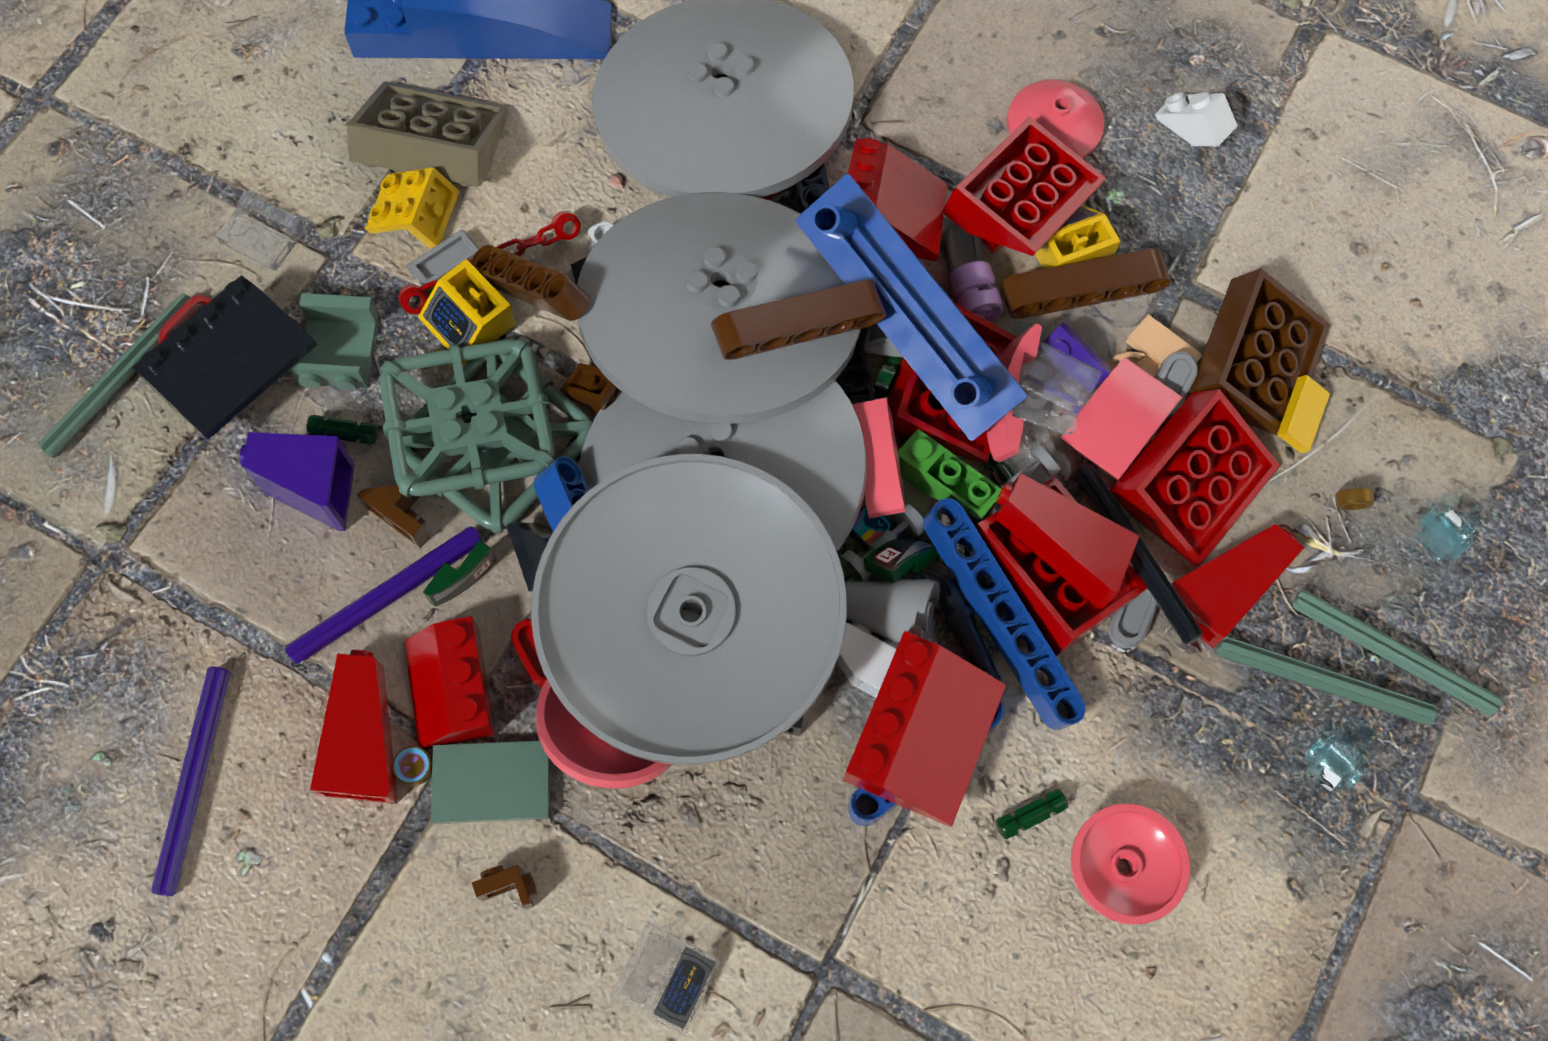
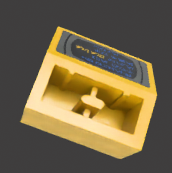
M1082 205L1035 255L1042 268L1046 269L1114 256L1121 241L1104 213Z
M467 259L437 281L418 316L419 320L447 350L450 349V345L458 344L459 347L494 342L516 325L511 305ZM469 360L462 361V365L466 364Z

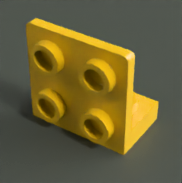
M434 167L388 174L381 182V190L374 206L369 212V219L365 230L372 234L407 229L428 248H434L440 244L460 190Z

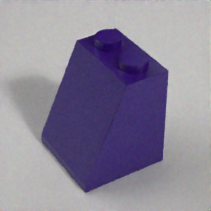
M248 432L246 445H243L240 450V464L266 495L338 531H345L355 463L337 436Z

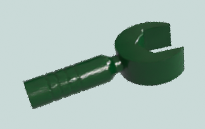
M890 356L887 365L884 364L873 387L876 388L874 391L875 398L888 397L903 357Z

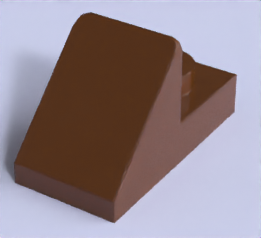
M579 363L560 391L569 399L588 404L598 413L600 409H606L619 389L603 375L598 367Z
M398 485L363 489L357 494V497L367 510L419 548L429 539L423 527L425 521L410 509L420 496L407 498L399 492Z

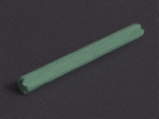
M185 293L180 294L38 443V447L50 457H56L133 376L136 371L132 366L140 361L145 353L159 345L158 333L160 328L191 298Z
M1301 590L1296 595L1292 604L1295 610L1488 716L1496 714L1502 704L1500 696L1306 590Z
M1227 636L1216 647V655L1218 657L1426 726L1432 725L1437 717V707L1433 704Z

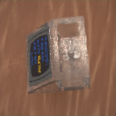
M647 921L610 998L686 1036L721 960L689 941Z

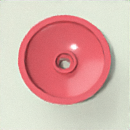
M1041 80L1024 87L1012 100L1007 115L1009 134L1030 116L1082 159L1086 158L1096 149L1104 131V116L1096 99L1082 87L1064 80Z
M1117 804L1101 809L1083 823L1072 844L1070 863L1075 885L1088 905L1107 919L1129 925H1140L1156 921L1169 914L1179 904L1186 892L1190 877V861L1185 843L1177 829L1165 817L1152 809L1136 804ZM1119 860H1123L1129 865V872L1127 874L1119 871Z

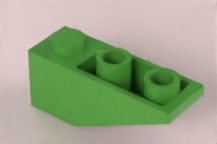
M917 429L898 451L901 477L922 493L937 500L953 499L960 503L967 514L980 520L997 503L996 500L1001 488L921 430Z

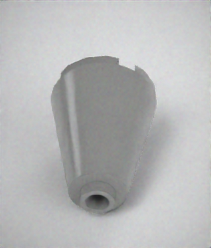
M910 579L897 580L895 583L888 580L847 581L845 583L846 620L860 623L871 632L899 644L904 631L928 641L931 640L936 622L933 619L934 607L938 608L940 587L938 581Z

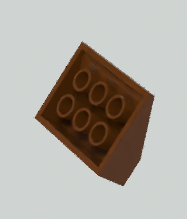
M1262 268L1232 278L1200 360L1197 376L1189 392L1220 389L1247 424L1278 436L1277 434L1297 378L1308 375L1310 378L1313 377L1330 324Z

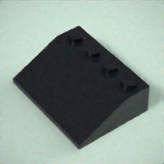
M241 275L235 281L227 284L224 290L209 303L201 306L197 313L184 324L175 328L153 350L145 353L141 360L132 368L158 396L209 440L318 344L260 288Z

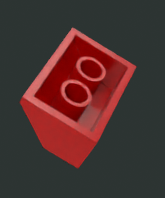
M468 616L434 623L405 640V653L419 747L426 750L433 748V745H450L496 735L480 631L473 617Z

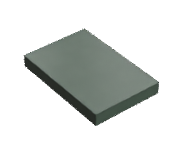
M540 741L433 745L432 824L550 819V758L545 753Z

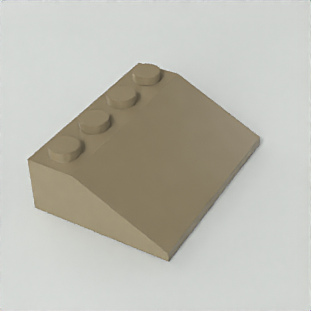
M383 81L347 123L349 161L362 163L367 167L378 166L388 168L397 173L434 167L448 181L456 182L465 187H478L490 169L509 113V106Z

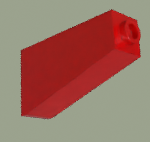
M1020 473L1012 485L1005 483L996 500L1001 506L995 519L1089 601L1103 609L1120 590L1139 535Z
M1274 524L1172 582L1173 588L1202 630L1203 635L1200 638L1211 648L1220 643L1299 555L1304 547L1298 543L1297 538L1290 531L1281 529L1277 524Z
M351 650L350 655L337 653L310 790L320 797L396 804L398 795L396 777L392 771L394 758L384 667L376 657H373L374 654L371 652Z

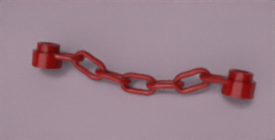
M560 211L555 214L551 224L537 232V236L525 240L515 238L498 245L497 248L504 249L517 243L516 249L519 251L513 254L521 256L526 251V248L538 244L548 246L561 239H574L580 233L581 223L579 218L573 213ZM572 221V229L569 232H564V224ZM552 229L557 236L545 241L547 236L543 233ZM433 280L423 286L416 284L404 286L398 295L402 308L410 314H419L428 299L424 290L435 286L438 280ZM412 296H419V304L416 306L409 305V299Z

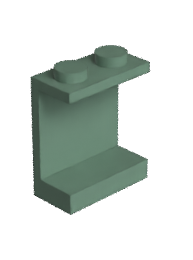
M301 293L299 306L307 318L305 332L318 345L305 355L299 363H296L289 369L297 384L307 388H318L320 385L335 386L342 390H353L355 387L367 388L379 317L372 298Z

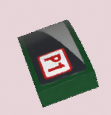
M902 536L883 544L863 560L865 571L895 583L908 570L919 573L939 553L935 546L913 536Z
M479 540L458 569L445 562L423 591L429 603L435 607L457 597L476 583L497 560L492 548Z

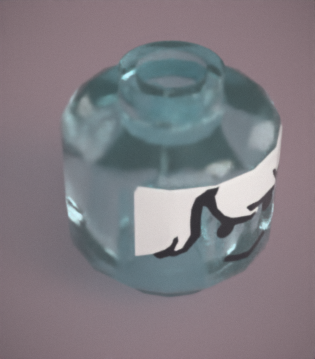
M1434 508L1418 522L1422 529L1417 535V540L1438 560L1450 558L1454 562L1476 542L1472 538L1475 534V528L1453 508H1446L1440 513Z
M1331 735L1326 739L1320 736L1302 759L1307 763L1305 766L1306 774L1331 792H1338L1344 786L1352 790L1365 773L1359 768L1363 759L1362 754L1335 735Z

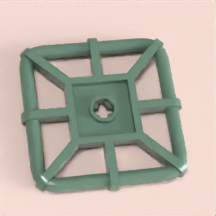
M524 338L505 339L459 347L458 344L450 345L448 350L401 357L391 362L385 361L380 367V389L386 421L383 424V432L389 440L394 478L402 495L410 498L411 496H428L475 487V490L485 489L484 485L535 476L554 462L555 446L547 412L550 404L548 396L543 393L537 359L528 340ZM510 353L491 378L472 382L465 381L462 361ZM523 362L530 397L525 400L502 404L499 389L518 365ZM453 363L456 384L431 389L405 374L404 371ZM395 383L427 401L429 417L408 421L400 420ZM464 412L476 414V416L471 417L470 423H464L463 419H458ZM533 413L540 450L537 451L508 434L504 418ZM432 432L434 448L416 470L409 474L403 437ZM505 447L529 462L482 470L478 451ZM469 453L471 473L425 481L444 457Z
M510 353L469 360L463 366L465 381L468 382L486 363L487 379L491 378L498 369V362L502 364ZM521 362L513 373L526 382L524 367ZM455 375L444 386L455 385ZM540 377L543 393L548 396V400L575 421L550 424L552 437L577 435L573 442L557 457L564 456L574 461L583 448L593 421L585 411L554 388L553 382L550 379ZM527 391L519 400L528 399V397H530L529 391ZM500 394L502 404L510 402ZM427 402L409 420L429 417ZM464 412L460 415L462 416L460 419H463L464 423H470L471 417L476 416V414ZM528 415L504 418L508 434L530 447H533L538 442L535 421ZM432 433L403 437L407 464L414 471L423 459L412 450L434 447ZM505 447L478 451L482 470L514 465L518 462H529ZM469 453L460 454L463 457L444 476L434 469L426 481L466 474L471 469ZM501 482L490 484V515L460 490L437 494L441 498H448L479 525L492 530L493 533H503V529L507 528L506 526L509 523H515L538 499L533 482L502 514Z

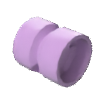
M984 261L970 262L951 272L948 280L953 296L957 299V305L987 321H992L1003 313L1004 306L998 289L994 288L996 281L989 263Z

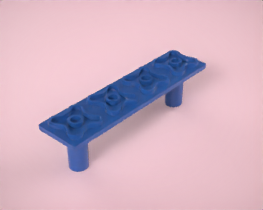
M845 174L796 218L797 225L845 285L864 280H872L887 313L886 317L876 324L969 440L973 441L1027 398L1028 395L851 175Z

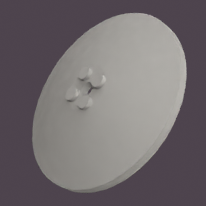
M687 0L659 10L633 26L615 43L600 66L593 90V113L596 127L609 156L631 178L643 186L669 197L703 192H724L762 198L791 187L817 170L837 149L847 132L854 107L853 74L849 60L841 45L814 18L796 8L774 0ZM719 74L728 75V77H721L718 79L714 78L716 75Z
M703 192L685 194L663 199L634 211L611 227L597 241L583 264L577 284L578 287L590 296L591 300L587 311L577 319L580 335L587 352L603 375L626 395L646 407L669 416L701 423L735 424L764 420L793 410L810 401L829 387L847 366L859 339L860 329L739 359L725 360L711 327V322L719 315L845 285L797 225L796 218L801 214L769 200L737 193ZM721 280L728 282L730 285L719 288L712 283Z
M836 381L816 397L793 410L764 420L735 424L701 423L669 416L646 407L619 389L606 409H600L588 431L582 448L579 468L589 490L607 477L642 461L676 454L710 455L714 452H720L726 458L757 467L790 487L809 505L830 535L836 551L840 549L852 530L865 494L867 454L863 433L850 400ZM688 603L682 608V610L703 612L702 607L697 603Z
M676 454L642 461L618 471L590 489L571 507L551 535L535 575L531 607L533 638L539 661L553 691L566 709L585 728L616 749L638 758L673 765H702L740 757L766 745L792 727L813 705L831 677L840 654L847 615L844 574L837 551L830 535L809 505L790 487L767 472L738 460L707 454ZM688 603H697L703 609L701 617L695 622H687L681 617V610Z

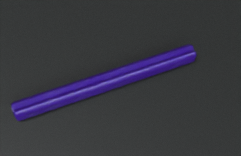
M473 526L467 527L285 646L287 655L295 664L301 663L437 574L445 562L450 565L472 551L479 540L482 542L481 536Z
M211 666L206 672L151 888L152 893L155 895L170 897L176 894L230 677V671L223 667Z

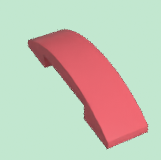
M1037 323L1016 336L999 357V360L1018 383L1022 365L1037 357L1042 325ZM1013 409L987 430L989 447L994 461L1002 462L1019 452L1024 420L1012 416Z

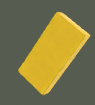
M1308 375L1298 377L1277 435L1298 452H1310L1330 393Z

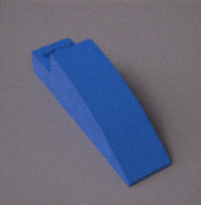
M348 0L344 34L354 58L604 59L610 51L611 3L604 0Z

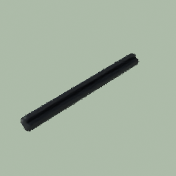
M1084 463L1074 471V476L1098 513L1139 535L1093 464ZM1139 536L1130 560L1131 564L1184 644L1197 641L1203 635L1202 630Z

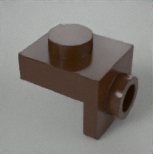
M503 865L489 868L480 873L481 879L472 882L476 898L482 902L517 889L522 906L526 909L535 907L532 897L538 895L532 874L531 872L524 874L523 869L518 865L505 870Z

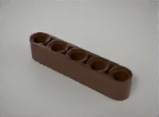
M485 245L481 247L471 259V264L496 290L568 321L579 319L590 305V296L564 273L495 246Z
M1153 248L1019 273L1006 278L1000 285L1009 316L1013 319H1022L1152 294L1168 287L1171 279L1161 251Z
M864 280L726 312L713 319L711 327L725 360H734L866 328L883 320L887 313L872 280Z

